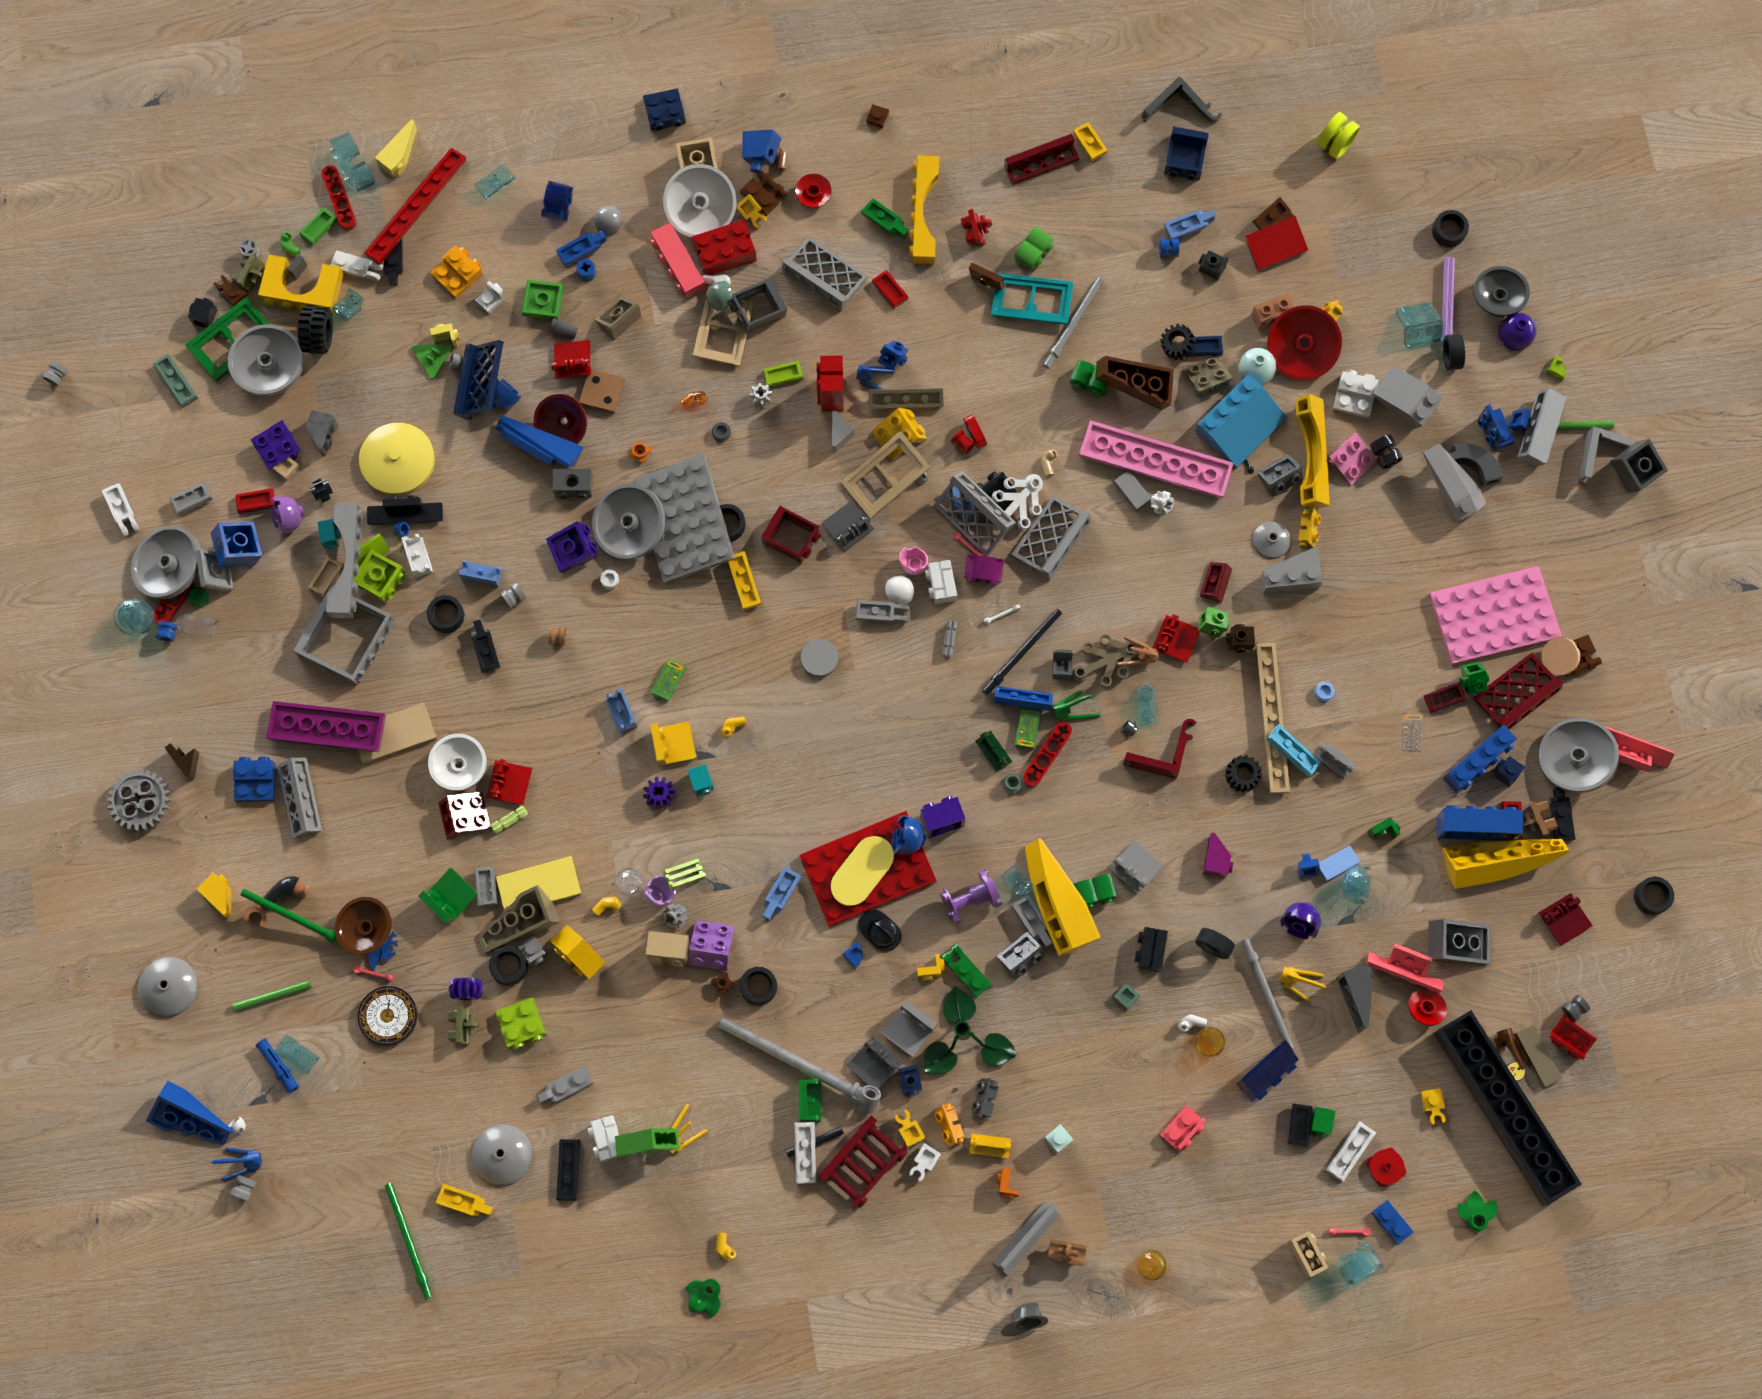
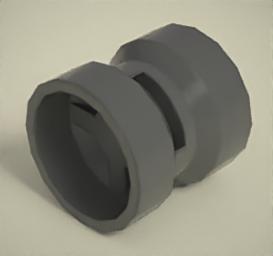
M1576 995L1572 998L1571 1003H1566L1562 1007V1010L1568 1018L1576 1022L1580 1019V1015L1590 1011V1006L1580 995Z

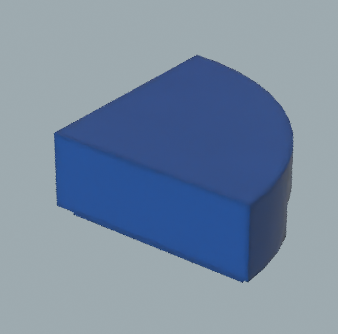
M858 941L843 953V956L854 969L859 966L862 960V949Z

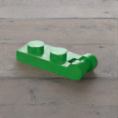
M956 943L951 946L950 951L944 952L940 956L976 998L992 985ZM957 955L960 960L954 963L952 958Z

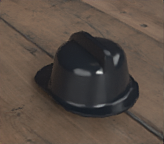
M870 910L860 918L859 929L861 934L877 949L887 952L898 947L902 937L901 930L886 914L878 910Z

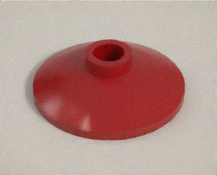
M812 173L800 178L796 184L795 193L801 204L806 207L817 208L829 201L832 188L827 178L820 174ZM811 192H816L817 194H816V195H811L810 193H811Z
M1419 989L1409 998V1012L1417 1022L1426 1026H1435L1445 1019L1447 1005L1443 997L1436 991Z

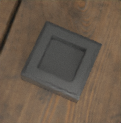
M297 255L288 267L291 277L296 280L307 267L304 258Z

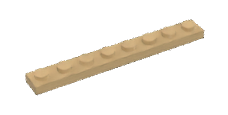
M1275 643L1256 644L1269 793H1289L1287 758L1266 740L1276 725L1280 724L1284 728Z

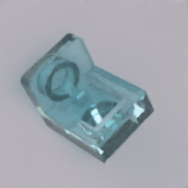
M348 288L345 297L333 306V312L348 321L361 311L363 297Z
M1014 864L1000 875L1016 896L1027 894L1033 885L1017 864Z

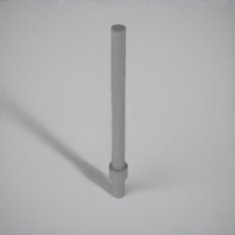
M1097 277L1055 346H1052L1049 351L1050 355L1043 364L1045 368L1050 369L1055 359L1059 358L1062 353L1061 349L1104 282L1101 277Z
M1249 938L1244 939L1242 944L1247 953V961L1252 965L1287 1051L1292 1050L1295 1047L1259 964V956L1257 952H1254Z

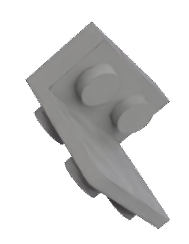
M905 999L901 1009L884 1029L882 1035L908 1055L914 1057L935 1030L937 1023Z

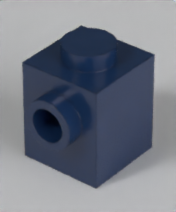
M1508 756L1505 760L1501 759L1495 767L1497 771L1494 777L1510 787L1517 780L1525 766Z

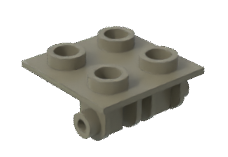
M1217 355L1183 369L1196 388L1194 389L1196 396H1203L1209 393V391L1213 392V387L1215 390H1218V388L1228 386V383L1233 379Z

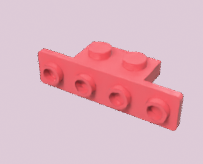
M1606 727L1617 742L1619 751L1618 763H1625L1637 770L1649 772L1651 763L1668 768L1675 755V752Z
M1396 943L1388 959L1369 952L1366 964L1371 968L1387 972L1393 977H1400L1411 984H1418L1429 991L1442 992L1443 980L1426 974L1432 962V957Z

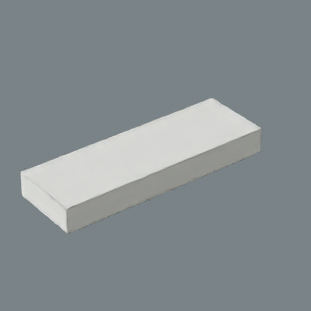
M1359 1121L1325 1171L1340 1182H1343L1376 1132Z
M814 1122L794 1123L796 1184L816 1183Z

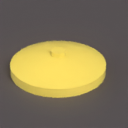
M390 423L377 428L365 439L359 454L360 470L367 483L378 492L391 496L406 495L418 490L428 481L435 465V453L428 437L417 427L406 423Z

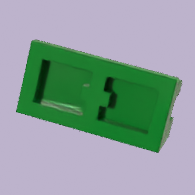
M799 1079V1122L821 1121V1081L817 1079Z

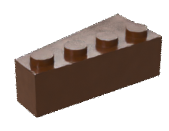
M1104 356L1096 361L1095 380L1160 410L1171 405L1174 369Z

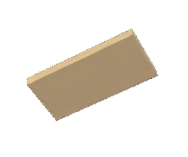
M421 703L386 715L380 751L358 750L362 763L367 764L437 739L426 704Z

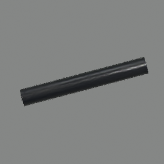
M841 1126L815 1137V1146L844 1134ZM795 1146L786 1150L788 1158L795 1155Z

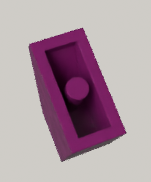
M1211 832L1207 844L1203 874L1226 878L1228 873H1232L1233 862L1230 861L1231 855L1218 836Z

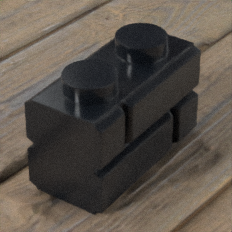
M1144 927L1143 932L1139 931L1137 943H1140L1141 946L1140 951L1136 950L1134 962L1138 963L1137 968L1161 972L1168 931Z

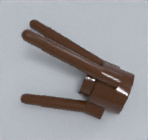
M1512 1028L1496 1032L1498 1038L1494 1040L1501 1057V1044L1503 1047L1510 1046L1521 1070L1524 1069L1517 1049L1527 1066H1531Z

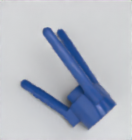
M859 365L856 378L861 380L863 385L873 389H883L868 380L873 379L874 373L893 374L894 371L887 367Z
M226 1148V1152L245 1155H243V1158L211 1160L212 1164L243 1163L244 1168H248L222 1177L221 1181L236 1178L238 1175L254 1173L257 1171V1168H261V1153L256 1152V1150Z

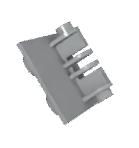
M1134 840L1113 862L1109 870L1139 894L1160 871L1163 865Z

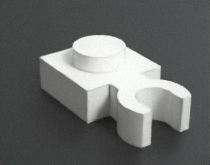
M924 1143L914 1159V1162L918 1163V1165L910 1170L909 1175L912 1176L915 1171H919L921 1176L918 1181L921 1182L925 1176V1169L931 1172L941 1153Z

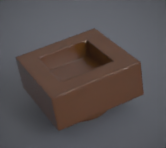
M872 104L866 123L884 128L889 115V109Z

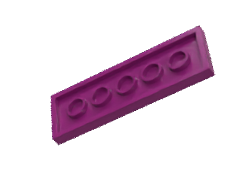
M273 701L266 739L379 752L386 715L377 712Z

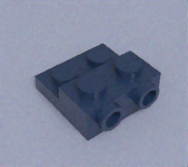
M678 88L643 95L651 131H661L667 127H679L682 124H686Z

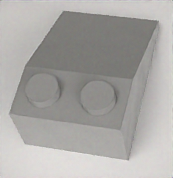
M1395 365L1392 366L1372 393L1412 430L1422 427L1443 399L1429 385Z

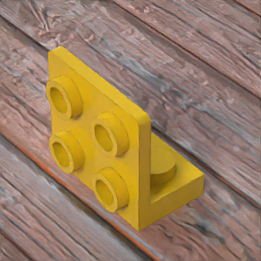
M658 722L650 724L659 766L696 759L690 722L659 727Z

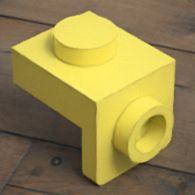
M438 324L434 328H430L434 342L451 339L454 348L458 347L457 341L460 340L458 330H454L452 324Z

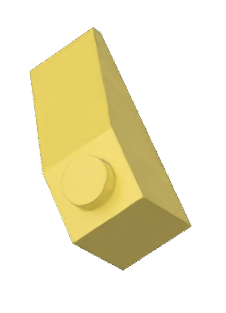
M412 119L375 157L378 166L393 178L405 170L417 132L415 122Z

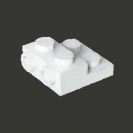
M1351 369L1346 370V372L1342 371L1332 410L1369 419L1375 398L1372 393L1377 388L1379 380L1375 379V376L1371 374L1357 375V372Z

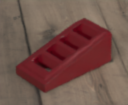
M1459 681L1423 695L1430 714L1467 700ZM1453 689H1456L1459 698H1455ZM1445 692H1449L1452 701L1448 702ZM1439 694L1442 695V698L1445 702L1444 704L1440 703V700L1438 698ZM1434 696L1437 703L1436 707L1433 706L1430 697Z

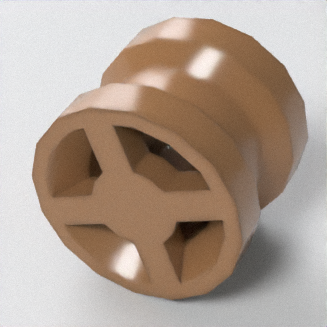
M549 627V645H566V627Z

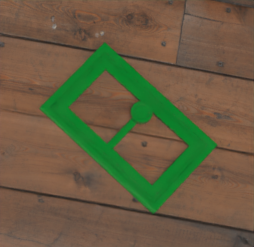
M247 297L185 344L215 381L229 372L228 360L217 367L200 347L219 332L223 339H229L233 344L235 340L231 337L232 332L229 328L225 327L244 312L247 313L257 326L269 324Z

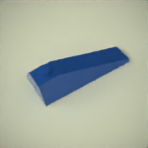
M170 1081L166 1082L146 1119V1122L164 1131H181L182 1135L189 1136V1134L199 1136L201 1140L222 1145L226 1143L232 1131L229 1126L186 1089Z

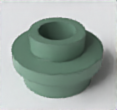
M1009 774L1003 780V787L1009 793H1016L1022 787V779L1016 774ZM1014 781L1016 786L1011 787L1009 782Z

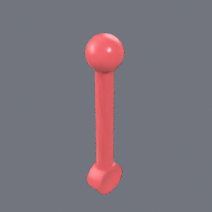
M959 532L954 533L953 538L963 543L976 556H984L962 539Z
M360 966L353 968L356 974L364 973L384 978L388 982L393 980L391 974L384 975L368 971Z
M1330 1228L1328 1233L1331 1236L1335 1234H1363L1364 1236H1369L1371 1231L1369 1228H1364L1363 1230H1335Z

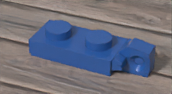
M603 231L595 235L593 233H586L558 248L556 252L564 266L567 267L597 251V249L601 248L600 245L607 241V237Z

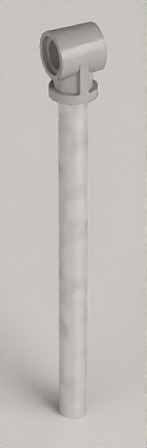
M725 1017L720 1021L718 1028L848 1095L847 1100L857 1102V1108L861 1112L871 1114L875 1111L881 1097V1092L876 1087L870 1085L861 1087L857 1082L853 1085Z

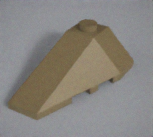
M536 885L520 893L516 900L510 906H507L503 910L504 912L496 920L494 919L478 937L484 953H489L544 931L560 923V919L552 901L539 885Z

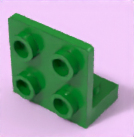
M449 868L430 890H423L418 897L444 923H453L476 898L478 893L453 868Z

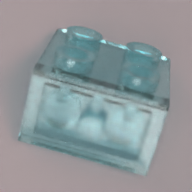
M1431 302L1396 308V314L1404 326V345L1406 347L1442 341L1443 322Z

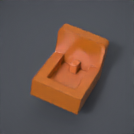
M1002 1168V1172H998L996 1184H1000L999 1193L1003 1194V1198L1014 1199L1015 1196H1019L1020 1191L1008 1189L1011 1169Z

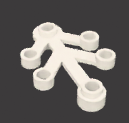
M1036 474L1027 476L1025 480H1015V478L1009 477L1004 480V487L1006 489L1025 487L1021 493H1004L998 490L992 494L994 502L1013 501L1005 509L1009 516L1019 508L1017 524L1021 529L1030 526L1026 508V498L1029 494L1031 498L1030 514L1036 516L1042 512V507L1038 504V492L1043 486L1042 479ZM1009 480L1012 482V486L1008 485ZM1033 480L1036 482V487L1032 484ZM997 493L1000 494V500L996 497ZM1034 507L1037 508V510H1038L1037 513L1034 512V510H1033ZM1022 520H1025V526L1022 525ZM992 525L993 531H1000L995 525Z

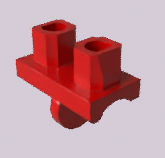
M973 209L967 210L969 215L960 219L964 229L970 227L973 229L972 232L965 234L967 243L969 245L979 243L981 246L985 245L983 231L984 234L989 233L988 228L993 225L992 221L986 219L985 215H981L979 220L978 214L974 213Z

